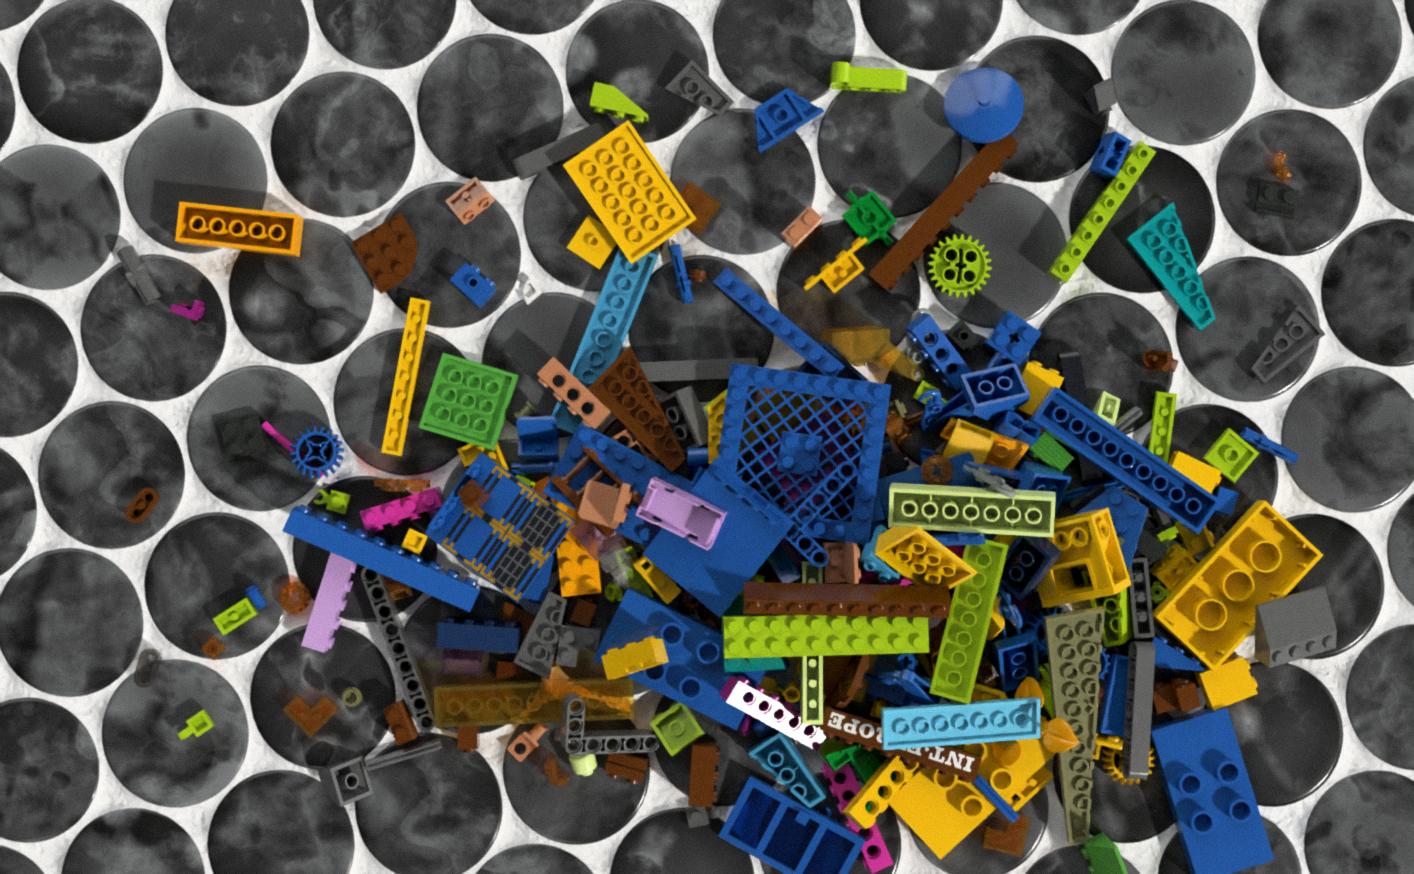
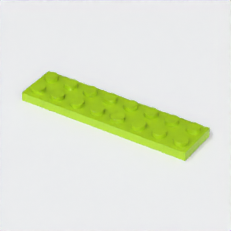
M985 539V544L965 546L962 560L976 570L977 574L955 586L950 614L947 619L929 693L970 704L1009 545Z

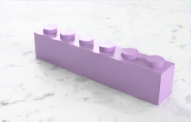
M332 552L330 553L301 646L323 653L332 648L335 637H332L334 630L339 628L341 619L338 617L340 611H344L347 603L345 595L346 592H350L353 581H351L352 573H356L359 564Z

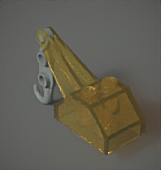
M921 308L913 313L911 322L922 313L930 315L933 320L934 316L930 310ZM880 325L821 329L822 341H825L853 366H865V362H872L917 382L922 381L925 377V372L921 368L925 358L919 353V346L916 343H912L907 336L906 356L889 342L890 329Z

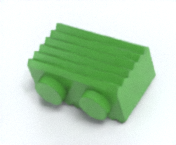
M1042 431L1038 441L1027 449L1029 451L1028 456L1035 462L1039 460L1043 465L1059 471H1063L1074 459L1045 431Z

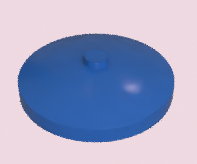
M977 68L961 74L951 83L944 98V114L950 128L961 138L975 143H991L1003 139L1018 126L1023 115L1024 98L1018 83L1005 72L993 68Z

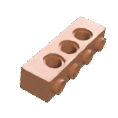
M552 357L537 373L540 377L538 381L545 388L550 386L554 390L552 394L560 402L565 400L569 404L567 409L574 415L578 413L583 418L581 422L585 426L596 429L612 413L555 357ZM561 375L564 378V383L562 386L557 387L554 384V378ZM571 389H576L579 393L576 400H570L568 397V392ZM585 403H591L593 406V411L590 414H585L582 410Z

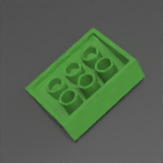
M1104 833L1090 837L1089 841L1081 842L1083 848H1081L1082 855L1090 863L1088 867L1090 874H1128L1118 847Z

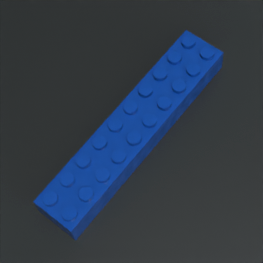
M1056 386L1049 389L1029 418L1030 422L1037 425L1191 533L1199 534L1221 502L1214 495Z
M304 504L296 505L292 509L282 530L283 532L468 612L471 611L480 592L478 580L469 576L463 578L459 575L458 571L451 568L447 571L441 568V564L431 560L430 563L424 561L423 556L412 552L410 555L404 552L405 549L401 546L394 544L392 547L387 545L386 540L375 536V539L367 536L368 532L357 528L355 531L348 528V523L340 520L338 522L330 520L331 516L322 512L316 514L312 512L311 507Z

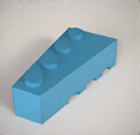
M776 730L749 749L748 754L752 758H755L763 768L771 772L781 784L783 783L809 808L826 798L827 790L788 735Z

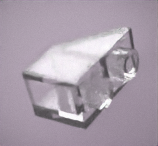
M617 543L599 559L601 562L599 565L606 573H611L614 577L612 580L618 588L622 587L625 590L630 585L632 557L620 543Z

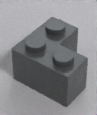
M562 623L556 665L576 667L579 648L598 650L602 628L591 626L588 628L583 625Z

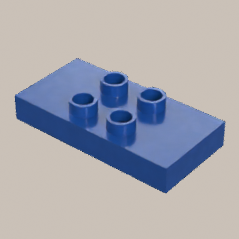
M629 586L593 660L603 665L601 656L607 654V650L613 648L622 649L628 643H638L643 641L644 638L651 636L663 639L669 662L626 675V677L737 730L745 712L727 703L719 693L731 674L736 677L741 675L750 681L749 684L754 686L755 684H760L766 670L725 673L721 630Z
M1222 707L1213 711L1206 708L1151 725L1150 745L1154 748L1153 755L1156 756L1157 768L1190 873L1231 874L1274 860L1228 709Z

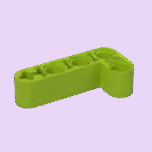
M848 62L832 63L830 73L831 89L891 93L906 92V70L850 67Z

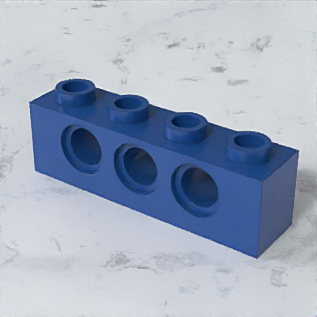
M922 313L905 327L909 333L907 337L912 343H916L919 346V353L925 359L928 358L931 362V369L936 374H940L942 384L947 389L951 388L957 391L961 388L958 382L960 375L972 373V371L932 317ZM929 333L930 339L925 343V335ZM941 349L940 356L936 358V351ZM952 364L951 371L947 372L948 365Z

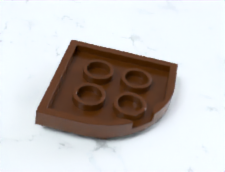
M402 213L351 242L352 247L380 294L385 293L404 281L414 268L418 254L417 241Z
M869 655L851 656L830 697H825L823 705L838 710L848 706L856 692L860 691L863 686L862 679L864 673L870 666Z

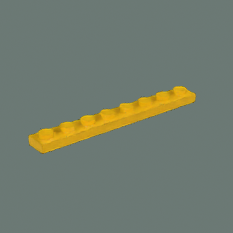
M410 297L381 453L402 456L431 301Z

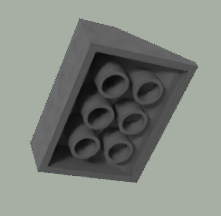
M1324 586L1256 605L1254 658L1267 667L1272 668L1336 648L1337 629Z

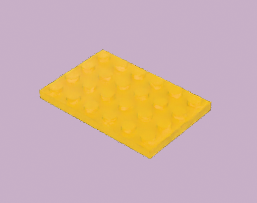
M629 120L563 165L631 264L696 220V217Z

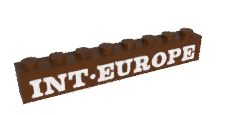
M826 706L823 715V724L819 728L820 731H823L822 735L834 738V735L842 737V742L853 745V742L861 744L860 748L869 751L875 748L881 750L880 754L891 757L892 754L900 756L899 760L911 764V761L919 763L918 767L927 770L933 767L939 769V774L949 777L951 773L957 775L958 780L969 783L970 780L975 781L982 759L980 756L947 745L883 750L880 723Z

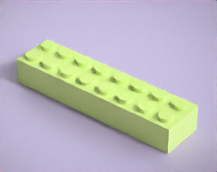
M891 483L889 490L888 528L919 526L923 530L1054 537L1056 492L1015 490V497H1007L991 488Z

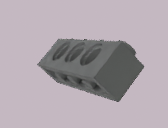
M1133 557L1132 566L1130 568L1127 567L1131 581L1128 589L1132 637L1135 639L1155 637L1147 557Z

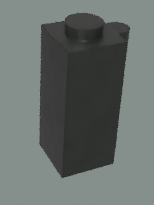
M1143 526L1137 542V549L1149 559L1148 565L1150 566L1156 560L1160 561L1167 554L1165 551L1167 546Z

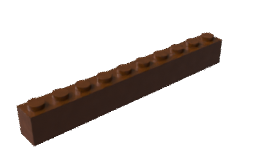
M1010 135L998 141L987 143L873 268L867 277L881 290L886 291L889 289L891 291L898 283L896 280L900 274L904 276L912 268L909 264L914 259L918 261L924 255L923 249L927 245L931 247L938 239L936 237L937 233L940 230L944 232L951 225L949 220L953 216L957 218L963 212L964 208L962 206L966 201L969 203L973 201L978 195L976 190L979 187L984 188L991 181L988 177L993 172L997 174L1003 168L1002 162L1006 157L1009 160L1017 152L1015 147L1019 143Z
M744 582L743 614L949 618L951 607L949 586Z

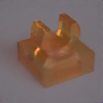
M391 578V585L387 586L388 593L394 601L413 596L410 586L401 582L396 583Z

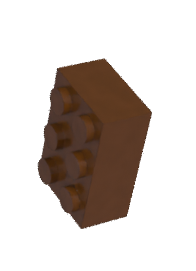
M697 739L692 742L688 806L712 807L713 801H717V785H714V781L718 782L719 769L718 766H715V761L719 762L720 746H716V740Z

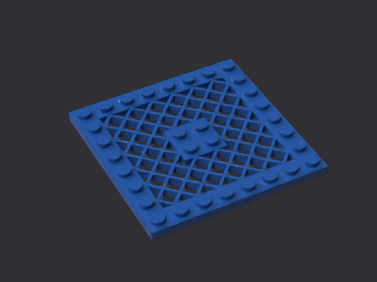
M731 363L718 461L737 476L747 469L753 476L747 484L750 485L756 480L762 488L758 493L765 492L771 500L769 502L773 503L776 508L789 517L792 513H785V511L791 506L796 510L798 507L795 503L803 497L806 499V495L816 489L828 477L822 470V465L830 460L836 468L837 464L832 458L840 452L852 464H854L852 461L861 455L859 470L855 466L856 473L854 477L858 475L856 490L848 482L847 484L853 493L844 499L841 493L838 492L837 495L842 501L834 507L828 503L827 505L830 510L822 516L818 513V517H814L803 530L809 536L862 545L868 544L891 385ZM749 386L755 387L750 392H748ZM761 388L775 389V391L767 396ZM759 390L764 399L755 404L750 395ZM781 390L796 393L787 399ZM779 393L784 402L775 407L770 398ZM801 393L811 394L815 396L811 398L809 401H806ZM799 395L805 404L795 410L789 401ZM821 396L833 397L835 399L826 404ZM819 398L824 407L815 413L809 404ZM748 399L753 407L745 413ZM841 399L855 400V402L846 407ZM767 401L773 410L764 416L758 407ZM836 401H839L844 410L835 416L829 407ZM861 401H862V402H868V408H867V409L864 407V405L861 403ZM787 403L793 413L784 419L778 410ZM858 403L864 410V413L855 419L849 409ZM807 406L813 415L806 421H803L798 412ZM756 409L762 418L755 424H752L747 415ZM827 409L833 418L826 424H823L818 415ZM776 412L782 421L772 427L767 418ZM847 412L853 421L844 427L837 418ZM796 415L802 424L792 430L786 421ZM866 415L865 429H863L858 420ZM745 418L751 427L742 433ZM816 418L822 427L812 433L806 424ZM765 421L770 430L761 436L755 427ZM833 421H836L841 430L832 436L826 427ZM784 423L790 432L782 431L781 438L775 430ZM856 423L862 432L855 438H852L846 429ZM804 426L810 435L795 432ZM753 429L759 438L750 444L744 435ZM824 429L830 438L822 444L823 437L815 435ZM773 432L779 441L770 447L764 438ZM842 432L851 440L843 447L835 440ZM864 435L861 450L855 441ZM742 438L748 447L740 452ZM833 440L839 450L830 456L824 449V446ZM762 441L767 450L758 455L753 446ZM781 443L778 458L773 449ZM853 443L859 452L852 458H849L844 449ZM750 449L756 458L747 464L741 455ZM822 450L827 459L819 464L820 452ZM770 452L776 461L767 467L761 458ZM738 459H740L745 467L737 472ZM759 461L764 470L755 475L750 466ZM778 463L777 471L784 473L775 478L769 469ZM819 469L825 478L815 484L810 476L817 477ZM767 472L773 481L764 487L758 478ZM790 473L802 474L804 476L795 481ZM787 474L793 484L784 490L778 480ZM807 477L813 487L804 493L798 483ZM831 480L828 481V483L833 488L832 491H835L838 488V486L835 487ZM776 483L782 492L775 498H772L767 489ZM796 486L802 495L792 501L786 492ZM784 494L790 504L781 510L775 501ZM820 495L822 498L814 503V505H818L824 500L822 495ZM855 495L854 507L852 509L847 500ZM844 503L850 513L841 518L835 509ZM807 509L802 513L801 511L798 512L800 520L804 521L809 518V516L804 515L808 512ZM833 512L835 516L838 518V520L827 519L824 517ZM852 515L851 522L844 521ZM794 525L790 528L787 534L795 533L796 528Z

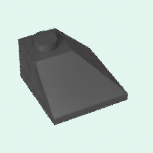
M363 756L338 762L317 770L323 790L338 807H343L374 793Z

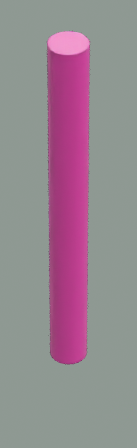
M265 421L261 427L289 452L296 451L290 448L292 443L270 423ZM301 452V459L303 460L306 458V455ZM314 462L307 464V466L318 468Z

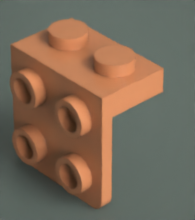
M589 480L586 483L578 517L616 529L620 523L625 521L627 511H624V508L631 500L632 493L629 492L631 485L623 483L618 489Z
M842 541L821 542L822 548L829 557L827 564L822 567L823 583L846 582L853 585L858 584L861 578V570L858 567L860 549L857 547V544ZM822 553V562H823V561L825 560V555H824V553Z

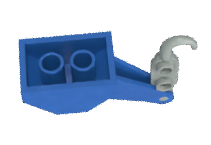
M965 460L962 467L963 472L975 476V480L981 483L990 484L989 488L1007 497H1015V490L1056 492L1055 513L1058 512L1071 480V476L1062 471L1029 461H1024L1020 471L979 464ZM990 473L1016 479V483H1009L999 476L990 475Z

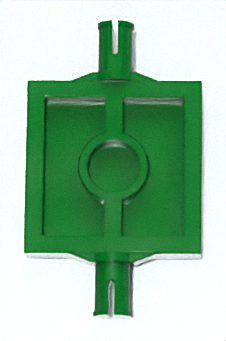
M852 190L846 193L845 196L852 205L841 217L861 239L865 237L868 240L864 245L867 246L873 240L879 238L882 239L887 247L894 241L886 232L897 220L873 190L859 199Z

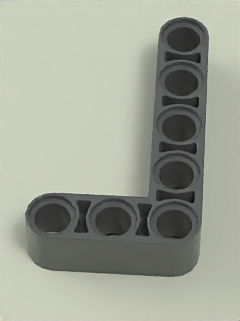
M568 693L563 698L560 742L570 755L653 752L659 747L658 737L649 729L584 731V701L576 693ZM573 701H578L575 707L570 708ZM576 720V724L573 727H569V724ZM651 737V741L645 744L646 739ZM613 738L612 744L607 745L608 740ZM629 738H633L630 744H626ZM595 739L592 745L587 746L590 740ZM571 740H575L574 745L568 746Z

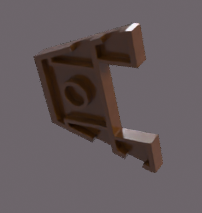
M505 601L502 620L523 622L521 648L537 615ZM558 639L557 648H556L555 657H554V661H553V666H552V667H556V666H557V665H556V659H557V651H558L559 639ZM498 660L496 679L532 671L513 661Z

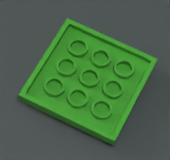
M443 353L418 428L495 451L518 375Z

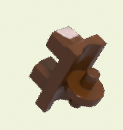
M1149 349L1142 355V362L1144 364L1142 369L1158 372H1167V370L1175 372L1178 360L1172 358L1173 353Z

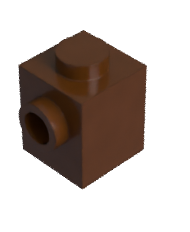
M472 479L457 492L461 497L460 502L466 508L470 507L476 510L491 497L490 493L480 482Z

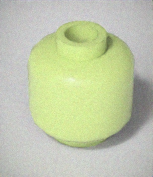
M594 754L569 756L572 769L577 775L589 776L597 767V760Z

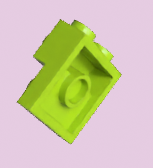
M677 701L673 702L666 712H660L655 715L653 721L649 723L672 757L705 734L688 706Z

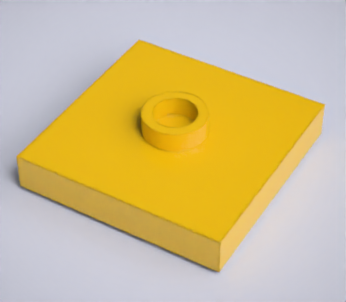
M588 215L567 248L600 270L617 243L602 223Z

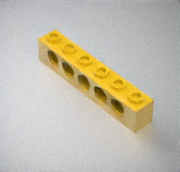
M892 754L891 757H887L842 812L858 828H870L876 822L875 818L877 815L887 809L891 798H895L900 793L901 786L911 780L913 772L916 768H919L918 762L911 761V764L908 763L907 766H904L903 762L899 760L900 756ZM893 771L896 774V778L894 781H892L890 777ZM880 786H882L883 788L882 796H879L878 789ZM869 801L871 809L867 812L865 805Z

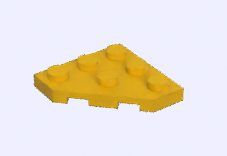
M723 392L708 406L709 464L714 459L718 460L726 395ZM745 418L742 433L751 427ZM755 427L761 434V436L764 435L757 427ZM753 429L744 435L750 444L759 438ZM742 438L740 452L748 447Z

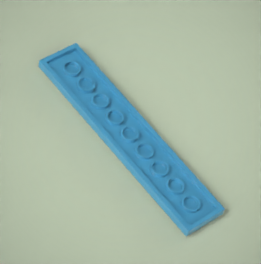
M618 249L569 371L587 389L618 358L659 257L658 255L649 252L631 264L622 250ZM571 389L568 392L570 400L578 398L579 393L576 389ZM558 400L552 416L556 417L557 428L575 434L583 418L578 413L574 415L567 409L569 404L565 400L561 402ZM585 403L582 410L585 414H590L593 411V406L591 403Z

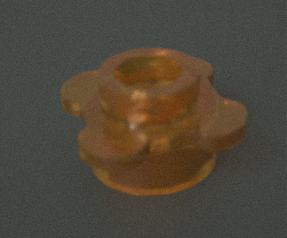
M211 636L209 641L202 646V652L210 656L212 660L218 659L221 651L226 649L225 644L217 641L215 636Z

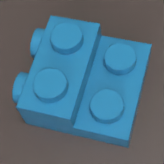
M883 525L876 527L871 542L865 544L859 560L864 563L863 566L866 570L873 571L878 575L880 582L889 584L898 580L901 574L874 554L878 536L888 530Z

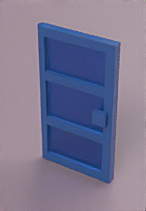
M750 775L718 835L723 840L784 874H848L866 842L865 837L820 812L809 808L802 802L753 775Z

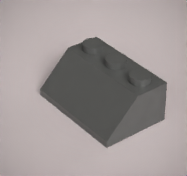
M692 385L658 400L684 453L687 452V448H697L708 443V421Z

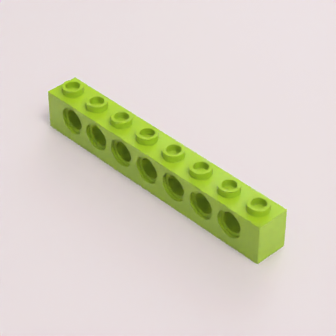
M1141 141L1131 148L1123 160L1117 176L1110 179L1046 273L1048 276L1061 285L1069 281L1156 151Z

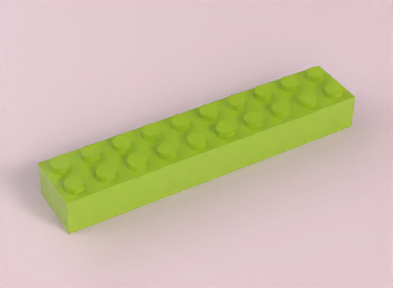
M824 615L722 616L723 657L725 659L929 653L928 618Z

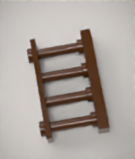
M585 446L582 448V453L585 456L564 477L561 476L559 478L555 475L550 480V483L578 511L586 484L579 491L576 490L575 492L569 486L571 485L570 482L590 462L599 469L590 480L599 482L606 476L613 483L612 487L619 489L623 484L598 459L599 455L592 448L588 449ZM629 490L632 496L629 504L625 505L624 511H627L633 504L638 508L641 505L642 497L635 490ZM590 522L607 539L614 534L612 528Z

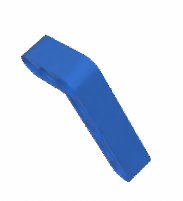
M848 461L839 464L789 516L795 522L793 525L796 530L794 534H786L784 537L816 567H823L827 564L828 554L803 529L854 477L856 468L854 464ZM849 465L852 468L851 475L843 476L841 474V467ZM831 479L838 483V488L835 491L827 489L826 484ZM816 494H820L824 498V502L820 506H816L812 502V498ZM801 509L809 511L810 516L807 520L799 519L798 512ZM808 538L810 540L809 548H800V539ZM815 553H824L825 560L822 563H816L813 559Z

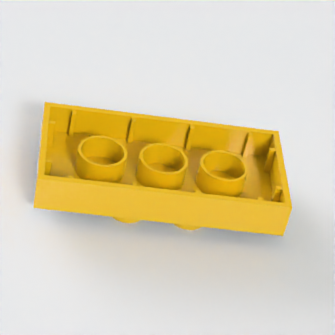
M1257 500L1216 543L1215 547L1201 559L1153 611V618L1207 669L1215 672L1255 629L1256 605L1285 597L1320 560L1323 554L1268 502Z
M1043 736L1035 739H1022L1017 741L1022 747V755L1019 761L1013 765H998L993 755L994 742L947 745L982 757L977 774H980L1004 800L1012 795L1057 753L1046 749L1043 743ZM919 767L913 772L911 780L901 786L900 793L895 798H891L888 804L941 860L997 807L976 787L972 780L966 783L958 780L957 775L950 773L948 777L939 774V769L931 767L930 770Z

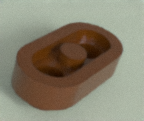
M154 488L142 489L127 507L126 518L132 523L143 522L160 500L159 492ZM149 494L153 496L151 501L147 498ZM137 509L141 512L139 517L135 514Z

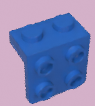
M518 417L516 424L519 436V460L558 459L559 435L556 417Z

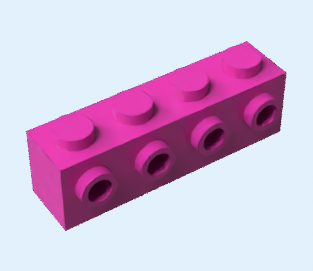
M436 487L360 511L365 530L372 529V532L384 529L383 525L389 523L392 527L403 523L402 519L408 517L411 521L421 518V513L427 511L429 515L436 513L444 504L440 487Z

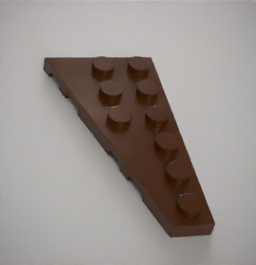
M629 346L588 389L673 473L687 458L632 347Z

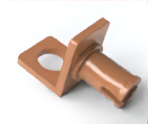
M539 720L529 732H522L507 748V751L519 762H522L534 748L539 746L537 740L549 728ZM522 743L525 745L526 751L524 754L519 755L515 752L516 744Z

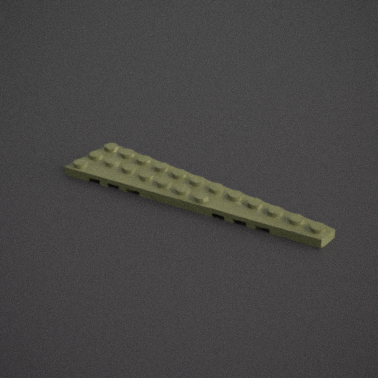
M1102 606L1043 617L1054 719L1061 718L1066 720L1079 740V743L1073 748L1058 752L1066 838L1069 845L1089 841L1090 793L1093 786V751L1095 750L1100 687L1098 680L1099 672H1101V637L1104 630L1105 608Z

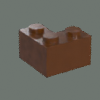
M1181 676L1173 677L1170 679V682L1164 684L1163 682L1153 684L1152 711L1156 714L1174 709L1184 712L1201 707L1195 683Z

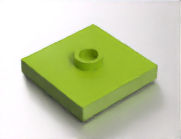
M1227 428L1202 459L1212 467L1222 471L1221 474L1231 483H1235L1259 452L1230 428Z

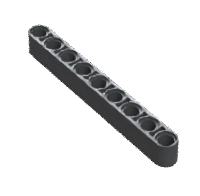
M364 567L361 571V579L415 721L421 731L428 732L436 726L438 717L384 575L376 571L375 578L370 579L367 575L369 568ZM376 587L382 589L383 595L381 597H377L374 594ZM382 606H387L390 609L388 616L382 614ZM389 624L396 626V634H391L388 631ZM396 643H401L404 646L403 652L396 651ZM403 661L410 663V671L403 669ZM410 680L417 681V689H412L409 686ZM416 699H423L425 707L417 706ZM424 717L431 718V726H427L424 724Z

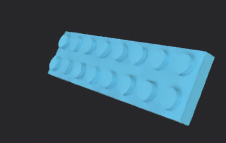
M1028 697L970 702V704L961 702L881 708L882 749L894 750L1040 738V698Z

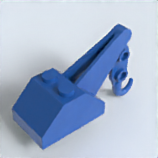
M1016 363L960 375L958 381L962 391L945 404L941 399V392L938 390L926 391L919 397L918 401L922 402L923 399L933 396L927 400L922 415L923 420L920 422L924 433H930L944 427L951 417L961 420L973 415L985 420L1000 418L1007 411L1013 412L1028 402L1030 392Z
M999 584L997 597L1000 602V615L1003 616L1004 614V617L1008 620L1013 637L1007 638L1004 625V629L998 634L999 641L989 643V647L991 650L990 659L998 685L1002 692L1018 689L1028 676L1034 678L1039 683L1040 674L1037 639L1033 632L1021 634L1019 629L1023 625L1021 615L1016 605L1011 604L1009 593L1005 592L1002 584Z
M902 669V671L894 670V672L884 671L879 676L870 675L865 672L863 676L870 682L887 687L892 685L903 686L907 695L902 707L961 703L929 693L932 678L916 675L907 669Z

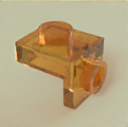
M556 756L548 757L547 763H544L545 775H549V783H555V786L566 785L571 779L570 774L559 775Z

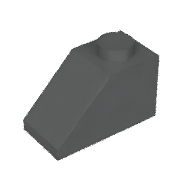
M1111 77L1094 85L1084 94L1094 115L1101 113V115L1107 114L1113 110L1112 106L1117 103Z

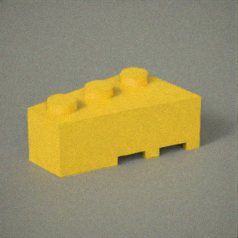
M655 636L644 638L643 641L638 643H628L622 649L613 648L607 650V654L601 656L607 680L617 679L669 662L663 639L655 638Z

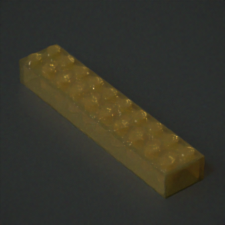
M623 676L612 680H607V677L438 684L434 687L435 728L561 722L563 698L568 693H576L584 701V721L635 719L634 680ZM573 701L570 708L575 707L578 701Z

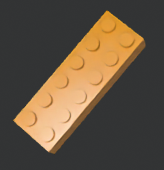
M179 201L175 241L187 245L300 257L304 218L297 214Z
M551 498L552 504L575 520L557 547L562 597L602 593L596 528L589 521L579 518L577 511Z

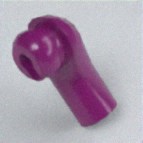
M745 713L738 726L739 732L744 736L751 733V722L757 718Z

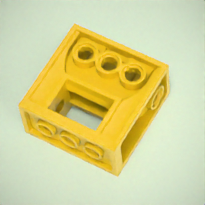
M1108 507L1054 520V537L1046 538L1062 551V554L1037 587L1043 608L1115 595L1131 585ZM1077 531H1078V533H1079V538H1078V539H1077V537H1076ZM1060 535H1062V542L1059 540ZM1087 565L1092 584L1076 587L1070 568Z

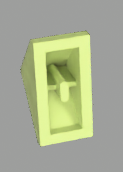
M1103 391L1092 412L1114 426L1121 399Z

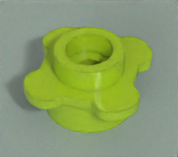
M1158 580L1154 581L1153 586L1150 588L1151 599L1154 600L1155 604H1160L1164 597L1170 594L1169 589L1164 588Z
M608 583L605 588L606 598L611 602L615 600L622 601L623 591L621 583Z

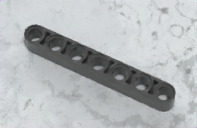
M758 358L639 362L648 382L729 379L731 363L758 367Z
M1132 641L1129 645L1122 754V775L1125 779H1146L1148 776L1155 667V645L1153 642Z

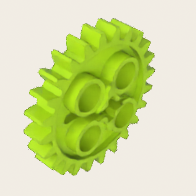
M954 234L952 235V241L945 237V244L939 241L938 246L940 249L934 247L932 250L936 254L929 255V258L933 261L927 263L928 266L932 267L927 273L934 275L930 281L936 280L937 283L934 287L941 286L940 293L947 290L948 297L954 293L955 298H958L961 293L963 298H966L967 292L972 296L974 295V289L977 291L981 290L979 284H987L984 278H990L986 271L992 269V267L987 266V263L992 260L985 258L989 251H982L985 245L977 246L978 239L971 242L972 236L964 240V234H961L959 239ZM959 249H962L960 265L964 266V268L960 270V283L958 284L956 281L959 269L955 265L959 263ZM947 251H952L955 254L953 261L946 258ZM967 252L974 255L975 259L973 262L966 260L965 255ZM946 270L953 273L954 277L952 280H947L944 277ZM965 272H970L973 275L972 282H967L964 279Z

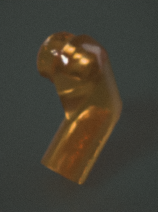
M1277 152L1273 171L1280 180L1288 181L1291 179L1292 173L1284 164L1287 154Z

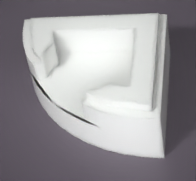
M530 277L526 280L523 288V297L527 305L543 293Z

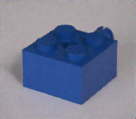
M1011 311L1005 312L983 343L984 346L995 353L987 366H985V369L992 368L993 365L994 367L1001 366L1004 360L1010 364L1016 363L1019 366L1041 335V332ZM1014 335V339L1016 341L1011 343V338L1009 336Z

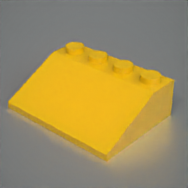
M919 526L892 527L878 536L874 554L915 585L949 586V589L977 574L976 570Z

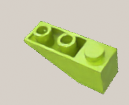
M594 82L590 100V108L594 109V113L602 115L605 112L612 113L613 117L624 119V116L630 117L632 121L638 123L649 120L648 114L615 86Z

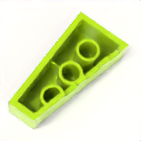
M1088 569L1081 571L1085 585L1092 584ZM1128 587L1115 595L1090 599L1092 608L1101 606L1105 608L1104 630L1102 633L1105 647L1124 644L1132 638Z

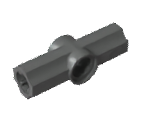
M134 246L123 247L116 254L127 271L125 274L128 281L137 289L145 305L157 302L162 296L152 280L153 275L150 269L141 261Z

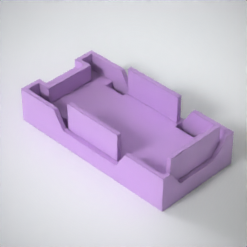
M657 477L651 478L646 494L635 515L683 538L685 537L689 542L707 551L711 549L727 511ZM666 488L670 490H675V492L672 493L671 491L666 490ZM654 516L662 519V521L655 519ZM690 533L697 536L698 539L690 536Z

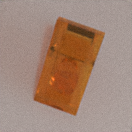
M892 411L887 415L885 432L899 446L913 433L896 412Z

